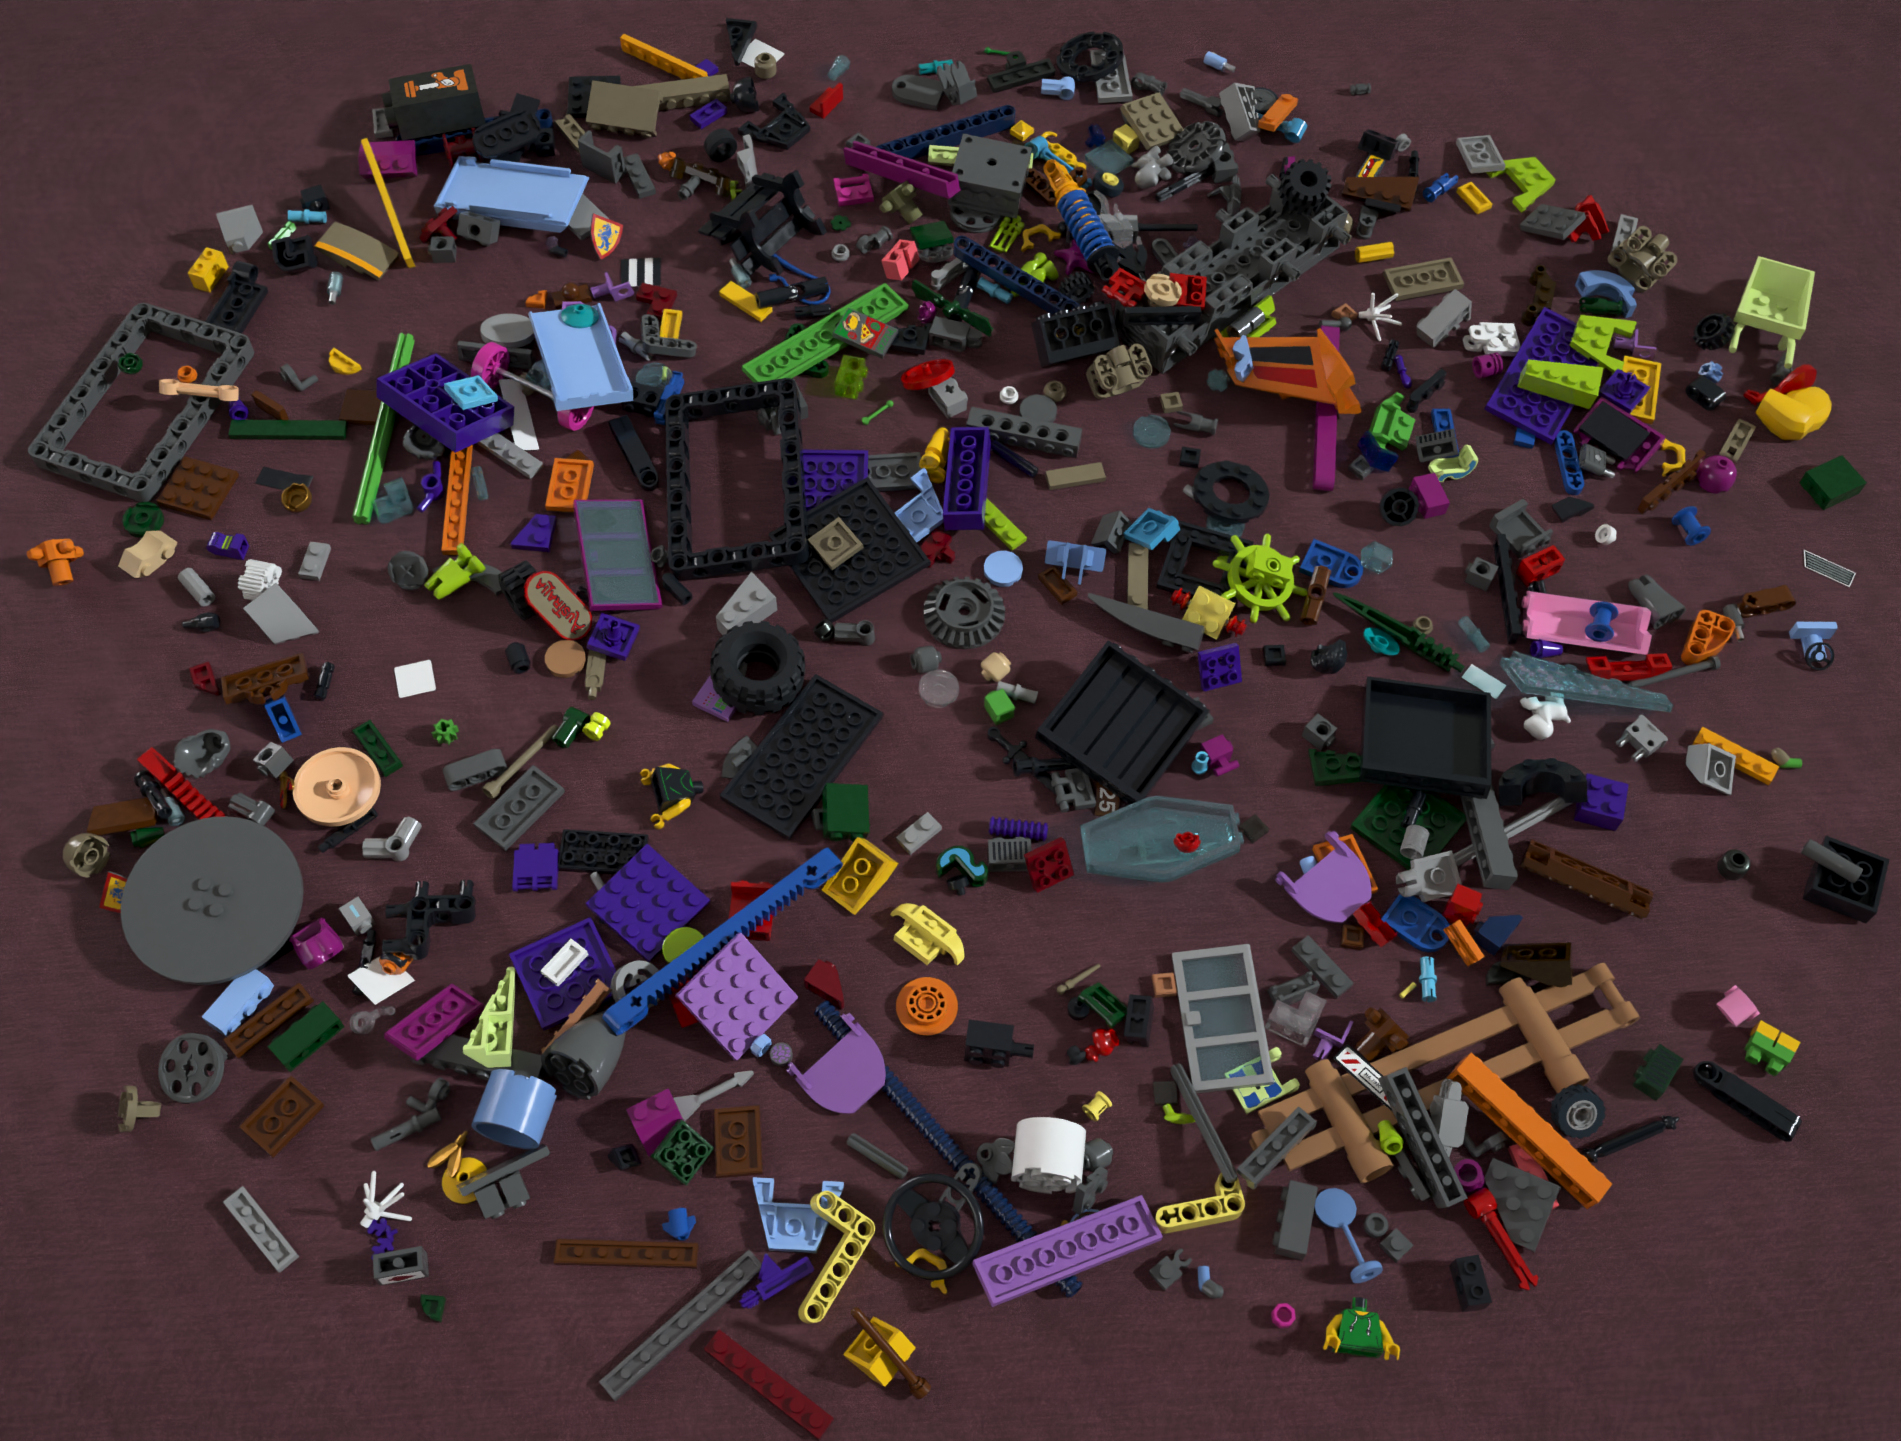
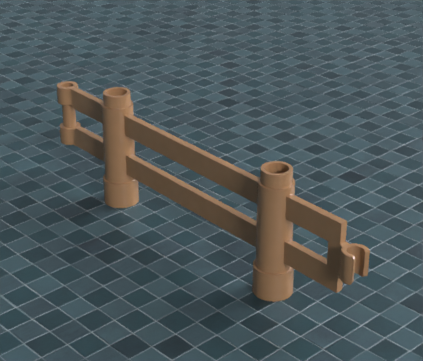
M1605 963L1597 964L1588 971L1574 976L1572 985L1566 987H1556L1553 985L1537 993H1534L1531 987H1527L1522 977L1507 982L1499 989L1504 999V1007L1370 1064L1383 1076L1405 1067L1410 1072L1518 1026L1528 1043L1483 1062V1064L1493 1073L1497 1074L1500 1079H1504L1541 1063L1545 1069L1544 1074L1555 1092L1560 1093L1563 1088H1567L1570 1085L1576 1086L1579 1084L1584 1086L1591 1079L1577 1056L1572 1054L1570 1049L1616 1029L1626 1028L1638 1021L1640 1016L1630 1001H1624L1613 984L1615 977ZM1595 989H1601L1613 1008L1612 1010L1605 1009L1559 1030L1556 1029L1547 1014L1552 1010L1592 994ZM1329 1059L1321 1060L1306 1069L1305 1073L1310 1081L1311 1089L1258 1111V1115L1266 1129L1252 1133L1253 1138L1249 1140L1253 1151L1298 1106L1309 1115L1323 1109L1331 1123L1332 1128L1302 1140L1287 1154L1283 1161L1289 1172L1343 1148L1348 1154L1347 1159L1360 1183L1375 1180L1386 1174L1394 1166L1387 1153L1381 1149L1380 1141L1376 1140L1374 1136L1379 1133L1378 1124L1383 1120H1389L1392 1126L1398 1125L1394 1113L1383 1105L1362 1114L1352 1096L1367 1089L1350 1073L1340 1076L1338 1070L1333 1068ZM1443 1080L1418 1090L1427 1112L1430 1111V1104L1433 1101L1434 1095H1439Z

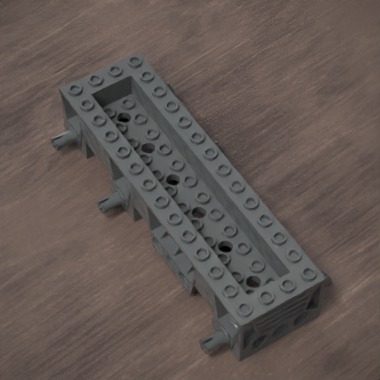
M1274 174L1269 175L1265 183L1273 189L1268 206L1257 213L1246 207L1233 217L1221 208L1215 215V218L1223 223L1219 240L1210 246H1207L1200 240L1162 267L1160 274L1167 276L1170 273L1207 277L1205 308L1201 311L1199 325L1124 326L1125 306L1116 300L1114 321L1118 337L1130 347L1133 344H1141L1147 353L1150 364L1161 374L1165 373L1216 336L1214 330L1223 331L1265 297L1274 295L1290 282L1296 281L1300 275L1340 247V242L1346 245L1352 237L1344 231L1348 211L1327 195L1323 205L1316 212L1312 210V213L1308 215L1305 212L1299 215L1296 210L1291 212L1288 210V205L1284 206L1281 203L1283 198H1279V187L1282 181L1275 177ZM1239 261H1242V262H1243V261H1246L1247 263H1246V264H1242V263H1240ZM1214 279H1221L1222 281L1217 282ZM1120 290L1118 291L1119 293L1123 294L1124 296L1126 295V293H1124V292H1122V291H1120ZM1147 295L1141 301L1135 298L1132 299L1137 302L1136 307H1150Z

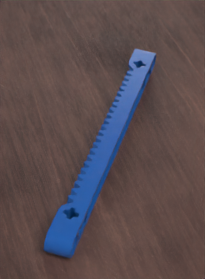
M829 848L821 850L612 1005L603 1014V1020L616 1035L625 1033L647 1015L650 1003L655 1006L658 1005L657 998L664 1000V993L671 995V987L678 990L679 982L686 984V976L692 979L693 971L698 973L700 966L704 967L707 961H710L737 933H742L748 937L749 929L755 932L756 924L762 926L763 919L770 921V914L776 916L777 909L783 911L784 904L790 906V899L796 901L797 894L803 896L804 888L811 890L821 886L838 873L843 863Z

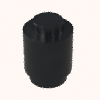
M518 642L508 645L505 654L511 669L516 674L527 672L530 669L531 662L525 645Z

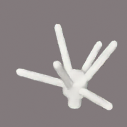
M1371 293L1370 308L1367 311L1359 312L1360 319L1367 318L1368 321H1372L1378 341H1381V337L1375 320L1399 326L1402 325V322L1389 319L1392 318V315L1380 314V312L1391 307L1388 303L1398 297V294H1394L1374 308L1375 293Z
M372 1171L370 1189L367 1183L363 1185L366 1198L363 1200L366 1206L364 1210L366 1215L360 1224L368 1228L374 1219L378 1220L380 1216L411 1221L412 1217L384 1212L386 1208L404 1196L403 1192L395 1196L404 1184L400 1183L381 1203L374 1201L376 1171Z

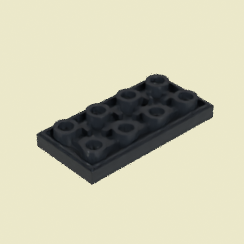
M563 829L558 857V871L598 872L599 874L615 875L648 844L649 836L647 834Z

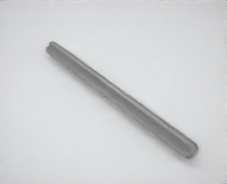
M1558 797L1504 826L1505 834L1509 839L1573 803H1565L1562 797ZM1473 844L1453 854L1456 866L1476 857Z

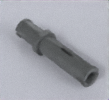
M437 1107L419 1116L414 1115L411 1117V1120L372 1137L371 1142L374 1149L379 1151L415 1132L420 1133L423 1131V1128L441 1121L442 1118Z

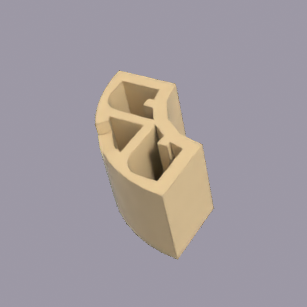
M146 531L143 538L137 544L124 550L118 567L134 578L149 576L168 558L173 556L178 542L162 531Z

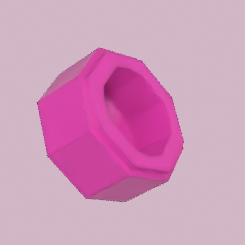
M1287 1303L1277 1304L1271 1312L1272 1322L1279 1328H1289L1296 1319L1295 1310Z

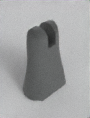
M1645 574L1640 579L1636 578L1629 581L1628 587L1631 594L1641 607H1646L1651 611L1649 622L1654 629L1678 620L1686 612L1687 608L1667 593L1649 575Z

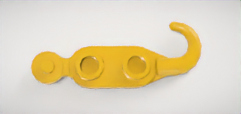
M1049 131L1041 136L1046 139L1048 136L1057 137V134ZM1047 141L1048 148L1053 154L1074 169L1083 167L1086 170V165L1078 162L1073 153L1058 143Z

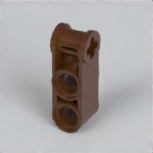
M1781 585L1775 588L1746 593L1742 597V602L1738 603L1741 617L1749 618L1777 611H1785L1795 606L1797 602L1788 586Z

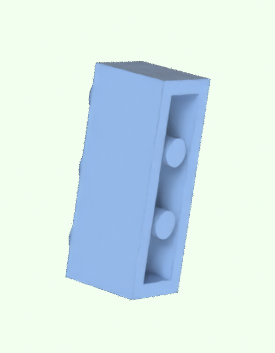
M255 969L244 976L234 979L204 1013L202 1018L209 1026L227 1037L238 1029L248 1016L255 1012L257 1005L270 995L274 985L267 976Z

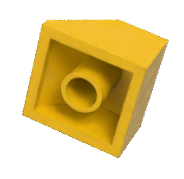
M873 1316L870 1322L902 1360L906 1362L916 1347L899 1329ZM864 1329L843 1354L868 1377L884 1387L894 1378L898 1371Z

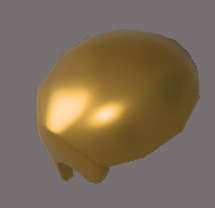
M292 483L282 493L281 502L288 511L302 512L310 506L312 495L305 484Z

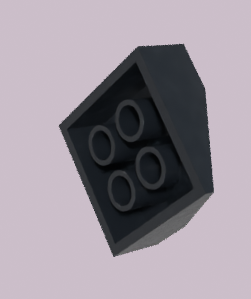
M1825 836L1821 844L1822 846L1863 868V871L1857 881L1852 883L1821 864L1814 862L1802 899L1867 923L1877 914L1890 859Z

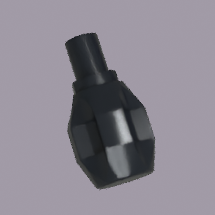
M201 613L191 620L183 621L182 626L184 629L193 628L202 632L213 631L220 626V618L215 613Z

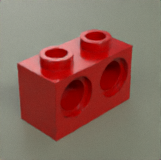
M1552 545L1523 559L1516 574L1526 587H1529L1532 581L1544 580L1559 573L1565 558Z

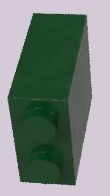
M1841 455L1806 471L1799 483L1814 501L1825 510L1858 495L1867 482Z
M826 783L822 790L823 838H830L831 841L851 839L852 842L857 837L866 839L870 833L868 785Z

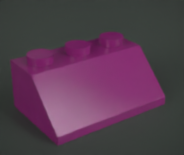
M414 140L369 142L382 178L418 177ZM361 143L358 155L359 174L364 179H374Z

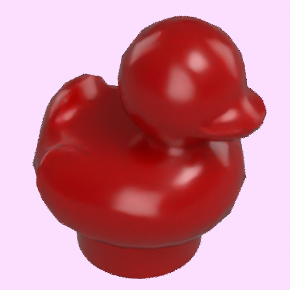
M1096 1029L1092 1034L1095 1046L1090 1045L1085 1048V1058L1097 1062L1099 1054L1102 1056L1110 1055L1114 1047L1119 1045L1116 1032L1113 1029Z

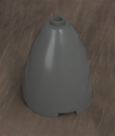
M606 1011L593 1014L574 1024L555 1039L541 1056L542 1066L548 1076L552 1077L554 1075L559 1082L564 1084L563 1090L580 1099L589 1100L592 1096H597L612 1075L624 1046L626 1032L621 1035H616L602 1018Z

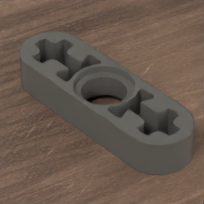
M976 1163L964 1164L954 1177L956 1180L961 1179L964 1181L968 1176L967 1172H965L966 1169L974 1168V1175L976 1177L970 1178L966 1182V1184L970 1185L968 1189L971 1193L982 1177V1170ZM948 1186L939 1201H945L947 1198L951 1203L957 1205L955 1208L959 1212L966 1200L963 1197L960 1200H955L951 1194L953 1188Z

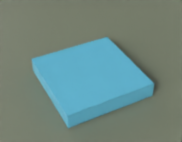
M479 375L444 383L445 391L462 410L498 401L497 394Z

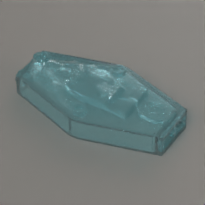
M1165 796L1147 797L1080 825L1086 871L1092 874L1161 883L1171 882L1239 853L1240 845L1244 844L1242 831L1238 832L1237 825H1240L1238 812L1234 813L1233 805ZM1191 832L1193 835L1198 834L1199 840H1201L1200 846L1192 853L1180 852L1174 845V838L1177 833Z

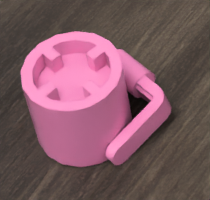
M1736 985L1725 992V998L1716 1004L1721 1013L1735 1027L1743 1021H1750L1760 1014L1753 1002Z

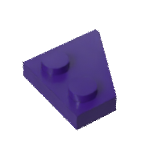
M536 514L511 542L512 549L549 552L557 521L556 516Z

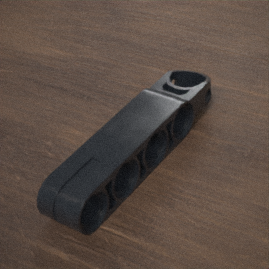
M625 414L619 418L609 420L610 430L640 486L646 491L655 490L659 485L658 474L628 416Z
M1702 1061L1694 1067V1079L1700 1085L1710 1090L1714 1097L1777 1138L1786 1142L1792 1141L1802 1123L1798 1115L1713 1062Z

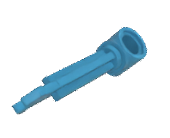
M1258 113L1260 120L1263 117V115ZM1293 118L1289 122L1283 121L1276 130L1285 133V138L1290 142L1299 143L1307 129V124L1302 119Z
M1037 136L1025 144L1026 147L1032 148L1033 159L1041 158L1046 161L1054 159L1064 165L1068 173L1074 169L1050 151L1048 142L1043 136ZM1088 178L1087 182L1081 186L1082 188L1088 189V185H1092V180Z

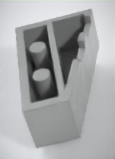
M1233 83L1219 93L1221 104L1226 113V119L1231 128V134L1235 140L1245 142L1261 132L1260 128H1258L1259 116L1257 112L1255 113L1254 108L1257 105L1256 99L1253 100L1255 86Z
M1456 289L1451 293H1447L1443 297L1442 302L1438 306L1435 305L1430 310L1429 315L1417 323V336L1434 348L1448 337V332L1451 329L1457 330L1460 327V322L1471 319L1472 301Z
M751 572L717 614L718 631L724 635L736 625L740 627L744 622L753 621V623H760L777 611L776 597Z

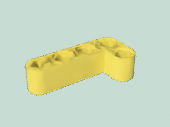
M1221 1173L1215 1183L1217 1196L1160 1208L1154 1218L1160 1232L1167 1234L1238 1219L1245 1207L1239 1179L1237 1178L1235 1182L1231 1183V1188H1225L1221 1181L1225 1180ZM1227 1203H1235L1238 1206V1210H1230ZM1206 1207H1211V1208H1213V1209L1215 1210L1216 1214H1215V1215H1209V1214H1207L1206 1211H1205V1208H1206ZM1182 1212H1190L1193 1215V1219H1185ZM1162 1216H1164L1166 1220H1169L1168 1224H1166L1164 1220H1161Z

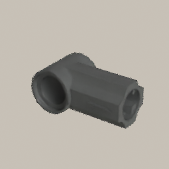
M862 620L858 624L836 623L835 641L859 642L863 646H869L875 641L874 625L868 620Z
M240 792L232 796L228 806L230 810L245 817L247 820L263 826L275 813L274 808L261 800L257 802Z

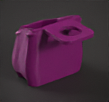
M322 917L316 921H311L289 937V941L292 942L300 961L309 970L321 965L344 948L340 937L325 922V918Z

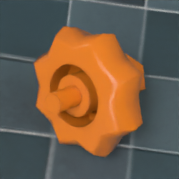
M670 151L669 153L663 152L657 156L658 164L663 169L670 171L676 154Z

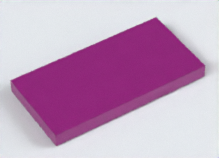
M451 983L385 1032L384 1038L418 1061L482 1012L484 1004Z

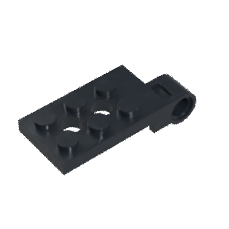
M241 261L234 263L232 272L227 278L229 285L205 322L241 334L243 333L268 293L266 286L255 284L258 278V267L256 265Z

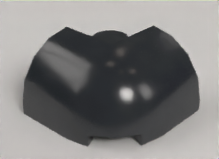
M309 235L295 239L284 237L271 241L275 264L281 270L298 273L317 266V256L314 255L312 238Z

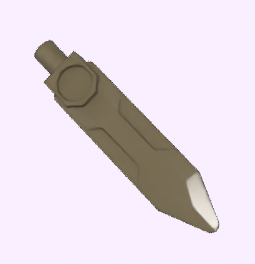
M589 649L585 687L586 691H589L588 699L595 700L597 692H601V686L603 685L606 655Z

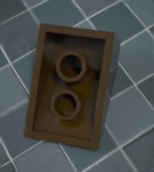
M1571 942L1503 944L1501 966L1549 986L1566 987L1572 985L1573 957Z

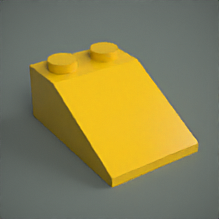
M857 837L841 860L843 863L842 868L826 882L822 891L856 915L888 880L899 863L868 840Z

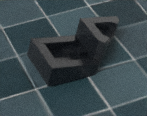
M1567 497L1552 505V509L1562 523L1577 514L1582 516L1595 508L1593 503L1573 497Z

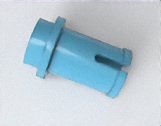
M1198 752L1195 760L1192 762L1191 767L1196 774H1204L1208 769L1207 762L1209 757H1207L1208 754L1206 752Z

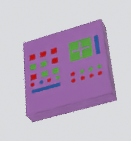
M711 675L692 701L693 706L726 722L730 720L737 709L724 703L722 697L715 692Z

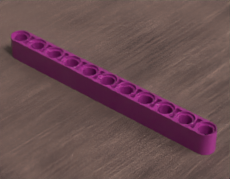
M1321 325V330L1339 352L1340 327ZM1316 401L1313 489L1333 491L1335 483L1337 410L1333 404Z

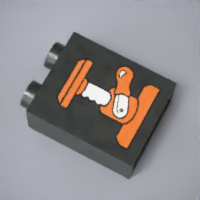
M471 64L388 79L390 92L382 93L389 130L399 128L402 141L486 124Z

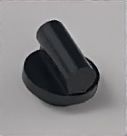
M1544 580L1532 581L1528 591L1547 594Z

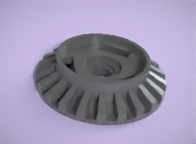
M966 576L964 579L954 577L951 581H943L940 586L936 585L934 590L929 592L924 603L923 616L929 633L940 643L956 649H973L989 643L999 634L1004 624L1005 607L1002 597L998 595V591L992 589L991 585L987 582L984 584L981 582V579L971 580L970 577ZM973 593L981 596L987 603L983 604ZM946 597H950L945 611L939 610L941 602ZM965 608L970 613L968 615H961L959 610Z

